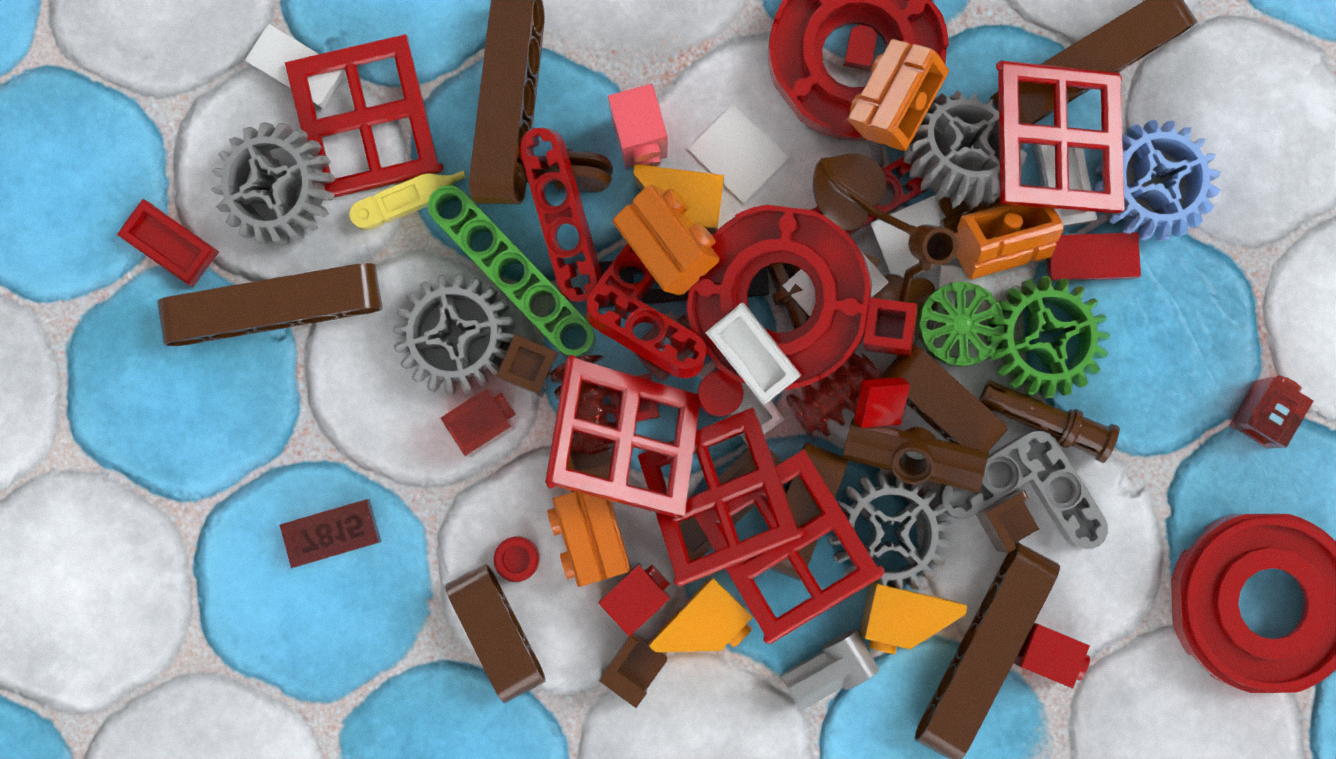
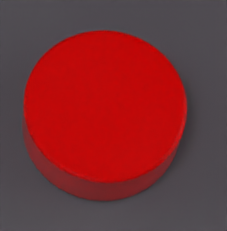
M721 370L713 371L706 375L697 388L699 406L704 412L714 417L730 415L739 408L743 401L744 390L742 383L731 378Z
M522 536L510 537L502 541L496 548L493 558L494 567L497 573L507 581H525L533 576L539 567V550L528 538Z

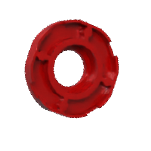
M783 0L776 12L769 37L768 64L770 75L775 88L797 118L809 128L823 135L849 141L867 140L848 121L853 99L856 95L862 93L866 86L849 87L838 83L828 74L823 63L822 49L825 40L834 30L853 24L870 26L882 37L886 47L891 39L907 42L912 46L915 44L931 48L937 52L944 64H946V49L949 46L947 27L942 13L932 0Z
M766 204L736 214L734 218L722 225L712 235L715 243L711 248L720 258L719 262L704 276H700L699 281L689 289L686 309L692 332L703 339L706 345V353L716 363V367L731 378L746 384L706 332L739 304L744 303L748 307V290L753 278L760 270L776 263H789L801 268L810 277L815 287L816 298L812 314L802 326L790 332H775L764 328L802 375L789 385L786 390L813 384L829 376L846 363L864 337L869 300L872 293V281L861 250L844 229L814 210Z
M1231 514L1206 526V531L1197 538L1189 550H1183L1171 578L1173 627L1186 653L1192 655L1214 679L1249 693H1297L1320 683L1336 670V541L1315 524L1291 514ZM1271 568L1283 570L1294 577L1301 587L1304 597L1302 618L1296 628L1285 636L1272 639L1261 637L1251 631L1243 621L1238 605L1240 591L1247 579L1258 571Z

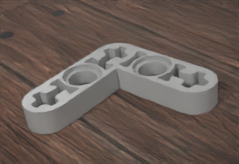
M1031 431L1022 434L988 456L981 484L983 491L988 494V497L983 499L982 492L974 493L966 499L968 507L964 510L961 506L952 507L949 502L955 497L952 491L954 487L943 484L938 493V502L946 506L947 510L944 512L946 515L953 518L966 519L976 515L981 510L1029 482L1064 539L1070 545L1082 549H1093L1100 546L1108 534V524L1104 515L1058 442L1051 434L1044 431ZM1032 440L1035 444L1044 443L1046 449L1041 455L1047 466H1050L1057 462L1060 468L1047 472L1039 479L1037 472L1044 471L1045 468L1038 459L1029 460L1026 453L1031 450L1028 442ZM994 462L1005 464L1010 472L1008 483L1001 488L992 486L986 477L988 467ZM1057 477L1066 478L1072 487L1070 498L1062 503L1054 501L1049 494V485ZM1081 501L1084 506L1075 510L1082 520L1093 521L1094 526L1089 529L1092 537L1089 539L1086 536H1076L1075 531L1080 527L1074 514H1067L1063 517L1061 512L1074 508Z

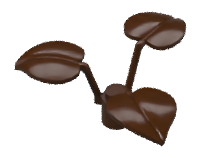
M850 153L821 158L817 162L813 174V194L819 211L842 229L850 231L859 229L866 221L869 213L873 217L910 235L908 247L910 253L919 262L905 271L904 278L895 274L884 275L889 283L872 298L917 304L918 313L913 344H915L920 338L918 333V316L921 307L936 289L930 280L921 277L913 278V276L922 270H930L931 264L944 265L954 258L958 249L955 233L958 232L957 227L961 216L1004 204H1000V199L997 198L988 207L980 202L978 206L970 210L966 203L962 201L960 205L953 208L950 198L944 196L938 200L939 208L945 218L940 220L939 226L923 224L916 227L874 207L885 195L886 178L881 166L870 157ZM934 302L931 306L933 311L936 310L937 302ZM928 320V321H927L926 327H928V325L930 324L931 320Z

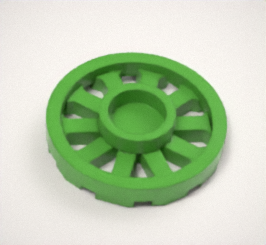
M962 281L944 285L934 291L923 303L918 316V333L927 352L939 362L953 367L972 366L990 357L1002 340L994 339L989 346H986L977 334L991 337L994 333H1004L1005 326L996 325L995 328L979 324V322L993 317H1004L1001 305L992 296L993 294L978 284ZM953 291L955 293L956 307L946 297L947 292ZM970 291L974 293V297L966 308L965 292ZM985 300L990 308L975 314L982 301ZM937 302L946 314L933 311L931 308L932 304ZM928 320L941 323V327L929 330L926 327V323ZM945 336L946 340L941 348H936L933 344L934 339ZM968 341L977 351L976 357L971 358L969 356ZM957 343L958 357L950 358L949 351Z

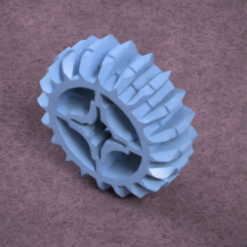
M1149 120L1144 124L1143 128L1139 124L1129 127L1127 135L1122 134L1125 211L1119 214L1113 213L1109 218V222L1114 224L1123 219L1126 221L1123 226V233L1131 234L1138 228L1140 240L1146 241L1155 234V237L1160 242L1168 240L1171 233L1175 237H1181L1187 234L1188 226L1195 228L1202 224L1201 214L1206 215L1215 207L1208 198L1217 196L1221 190L1210 183V181L1218 178L1221 173L1219 170L1209 169L1208 163L1215 159L1216 154L1207 153L1203 155L1200 150L1204 146L1206 139L1199 138L1192 142L1189 140L1191 127H1184L1176 133L1174 121H1167L1161 128L1156 120ZM1160 151L1171 155L1177 162L1168 161ZM1133 154L1136 163L1133 164L1136 178L1133 184L1127 186L1126 170ZM1103 163L1097 166L1095 171L1101 177H1103ZM1172 176L1162 182V184L1154 185L1153 183L1146 187L1142 186L1150 181L1151 178ZM1186 176L1187 192L1183 204L1180 205L1178 200L1182 196L1179 191V182L1182 177ZM1103 181L1095 185V191L1103 192ZM1135 199L1148 201L1154 211L1159 210L1160 214L1145 209Z

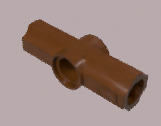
M852 418L845 442L843 459L893 471L899 480L907 484H919L929 480L979 493L989 452L938 440L933 433L922 427H912L905 431L886 426L860 428L854 421V418ZM906 452H917L924 458L914 459L909 457Z

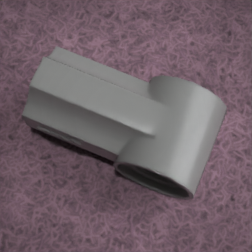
M857 629L849 630L835 637L821 647V652L780 674L800 711L841 688L847 690L858 686L879 672L876 662Z

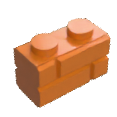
M891 39L884 54H880L875 59L872 65V76L863 92L856 95L853 99L848 121L865 139L882 145L886 144L889 147L906 152L950 70L933 49L915 44L912 46L907 42Z
M651 184L646 186L632 200V204L624 207L613 218V224L663 291L676 295L685 294L699 281L700 276H704L719 262L720 258L711 248L715 243V239L699 222L693 224L686 216L685 212L689 209V206L679 193L672 188L666 191Z
M1007 204L963 215L957 227L958 232L955 233L958 242L956 257L967 277L971 280L1025 265L1029 261L1035 262L1052 256L1056 248V241H1059L1064 230L1063 222L1054 208Z
M572 492L552 498L554 508L548 509L547 514L554 536L562 534L567 551L560 553V559L567 580L575 578L577 587H581L631 572L632 568L612 501L579 492Z

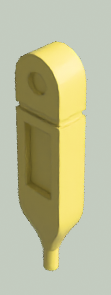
M464 171L453 175H420L374 194L373 197L369 196L357 201L350 208V220L361 230H372L384 225L385 222L389 223L427 207L429 197L434 190L441 186H452L455 182L466 178Z

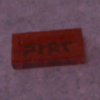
M370 499L279 525L291 568L382 542Z

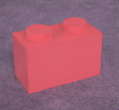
M653 83L608 95L611 120L625 169L634 167V164L655 167L661 165L660 159L668 158V136Z

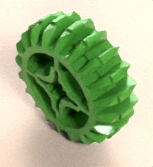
M1043 276L1039 279L1037 286L1031 279H1027L1021 283V291L1015 287L1008 289L1006 297L1009 302L998 300L1004 317L987 319L986 324L992 328H995L996 325L1005 326L1004 333H994L991 337L985 336L984 341L990 344L994 339L1002 340L998 350L988 359L990 361L1002 359L1004 364L998 367L996 374L1004 376L1012 372L1014 375L1009 382V386L1012 389L1018 388L1026 381L1025 394L1028 396L1036 395L1039 388H1041L1044 398H1053L1056 388L1062 396L1072 394V383L1079 388L1085 387L1088 384L1085 373L1091 375L1099 373L1101 369L1092 358L1102 359L1107 357L1108 351L1097 346V343L1108 340L1111 334L1106 331H1098L1097 325L1105 322L1107 316L1104 314L1093 316L1090 310L1098 304V300L1095 298L1084 303L1081 301L1085 291L1084 287L1078 286L1068 293V279L1062 278L1058 280L1053 288L1050 277ZM1043 302L1063 309L1073 321L1062 322L1057 320L1050 308L1045 309ZM1027 307L1029 316L1026 317L1028 331L1022 339L1014 341L1016 320L1021 311ZM1061 330L1064 331V334L1054 337L1052 342L1029 344V341L1039 338V334L1043 332L1055 333ZM1078 334V349L1073 361L1067 367L1064 361L1068 358L1066 344L1070 337ZM1025 352L1036 354L1041 359L1043 366L1049 367L1051 374L1035 370L1019 354Z

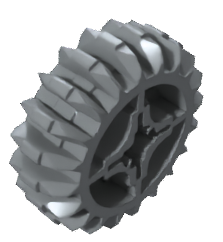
M958 90L950 98L941 93L932 102L904 153L903 162L912 165L910 177L922 178L921 191L931 188L936 192V201L945 196L950 198L953 208L964 201L968 208L972 210L980 202L988 207L997 198L1000 199L999 112L993 108V99L982 103L978 100L976 92L969 96L968 99H965ZM1020 143V177L1023 170L1022 166L1027 156V153L1022 150L1024 143Z
M267 122L260 123L258 131L252 127L243 128L244 140L237 137L230 138L229 142L233 152L222 151L218 153L221 160L226 163L223 169L215 168L212 170L214 175L222 177V183L216 185L211 190L215 194L224 195V199L216 208L221 212H230L225 223L231 227L240 226L239 234L244 238L255 236V241L260 244H269L272 240L274 244L285 245L289 237L297 241L303 239V228L309 231L318 229L314 215L321 217L329 215L327 209L321 206L323 199L332 200L335 198L332 192L325 190V184L331 183L336 179L333 174L322 171L331 161L327 156H317L322 147L319 142L314 140L307 141V132L296 129L292 132L290 125L279 123L275 128L273 124ZM284 148L294 157L297 164L294 166H281L279 160L274 159L270 151ZM250 169H251V177L249 178V180H248V182H247L248 175H249V172H250ZM302 185L300 196L296 201V192L299 186ZM266 202L269 209L275 210L278 219L266 220L256 212L251 203Z
M462 274L455 275L453 287L449 286V282L444 275L437 276L438 290L434 291L432 286L424 281L420 286L426 296L420 299L415 294L409 293L406 298L415 305L413 310L410 312L405 308L398 309L397 314L408 320L407 326H394L393 332L400 336H406L407 340L396 343L394 349L399 353H411L400 364L404 369H410L418 365L412 376L415 382L420 383L430 375L427 383L428 390L436 392L442 381H444L445 394L453 396L456 392L457 382H460L463 392L467 395L472 394L473 385L471 379L476 378L478 384L486 388L489 386V380L484 375V372L489 369L493 374L497 375L500 367L494 364L497 357L504 360L507 353L506 350L501 349L502 343L511 344L514 337L512 334L503 333L502 329L514 326L515 320L513 317L508 316L499 318V315L504 313L509 308V305L505 300L491 305L498 292L491 286L480 295L482 281L479 278L475 277L466 289L465 277ZM454 300H467L479 305L486 313L488 320L480 322L477 320H462ZM441 304L438 325L434 329L424 332V335H421V329L426 317L435 307ZM452 320L461 330L465 328L468 330L465 331V334L458 337L459 344H457V348L448 339L446 341L442 340L446 335L452 333ZM486 334H490L489 344L485 353L476 363L469 366V350L471 345L476 340L485 338ZM446 348L451 360L454 361L456 371L437 369L426 358L423 349Z
M878 472L875 478L876 487H873L867 477H862L859 479V485L863 493L859 494L854 488L847 487L844 492L852 503L849 506L840 501H837L853 528L859 513L864 516L863 519L870 527V536L864 546L872 559L879 557L886 551L893 550L908 562L907 565L899 569L885 571L883 576L876 580L875 583L887 586V582L890 581L891 587L903 590V580L905 579L911 589L917 590L920 588V582L916 576L918 572L923 577L932 580L935 574L927 566L928 563L932 561L935 564L944 565L946 562L943 556L935 553L937 546L942 548L951 547L950 540L939 538V531H947L952 528L951 522H937L936 516L943 514L947 510L944 504H937L930 507L928 504L935 498L936 492L933 489H928L919 496L918 492L921 488V483L908 484L904 488L905 482L899 480L894 475L890 486L886 473ZM883 495H895L905 499L910 504L894 515L886 516L879 509H876L870 501ZM920 515L924 527V539L919 553L909 538L910 528L917 521L916 517ZM879 522H885L886 525L892 526L894 522H898V527L895 529L894 534L901 545L887 540L885 544H880L882 542L880 539L885 533L881 529L882 525ZM836 535L828 537V544H841ZM843 549L833 555V560L837 563L847 559L851 561L843 570V574L846 576L857 568L846 550Z

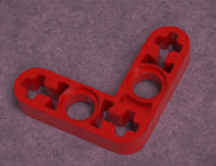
M627 243L587 297L586 318L589 324L599 332L678 378L696 376L702 370L706 358V345L703 339L641 301L656 280ZM626 267H636L643 272L644 278L638 283L629 284L620 278L619 273ZM609 302L615 304L614 312L608 310L604 315L599 313V305L605 307ZM621 318L626 320L624 328L621 327ZM650 323L657 328L659 334L652 340L643 341L638 339L632 330L637 324ZM666 336H671L670 345L666 343L664 351H660ZM686 348L693 351L692 358L687 357L683 362L676 359L677 352H684Z

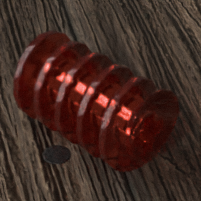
M860 352L861 357L854 353L846 361V367L842 365L831 374L832 379L827 376L817 381L818 390L811 385L801 387L803 400L791 393L787 395L786 402L789 410L813 442H815L813 435L815 430L826 437L831 435L828 426L830 419L841 427L846 424L842 413L844 409L855 415L862 380L884 379L876 366L864 353Z
M587 355L577 359L595 364L603 359L604 356ZM565 363L550 373V380L553 383L562 384ZM582 381L576 418L616 428L617 422L607 421L606 417L617 410V405L602 403V399L611 394L613 390ZM560 385L554 390V395L557 400H559L562 385ZM576 431L573 432V435L576 437L572 439L571 452L590 455L613 450V441Z

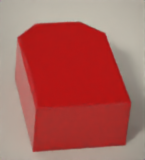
M859 24L851 29L843 66L870 70L877 39V33L872 27Z

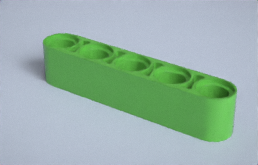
M451 185L441 186L434 190L429 197L428 210L440 228L562 355L567 358L570 355H575L577 359H584L589 356L595 348V332L578 310L462 190ZM450 200L462 202V210L454 219H444L441 217V210L446 202ZM484 231L493 234V243L489 249L482 252L472 250L471 242L476 234ZM518 263L524 266V276L516 284H506L502 281V271L507 265ZM541 295L552 296L556 302L554 311L545 317L536 316L532 311L533 302ZM571 327H580L587 332L586 343L579 349L572 350L563 345V335Z

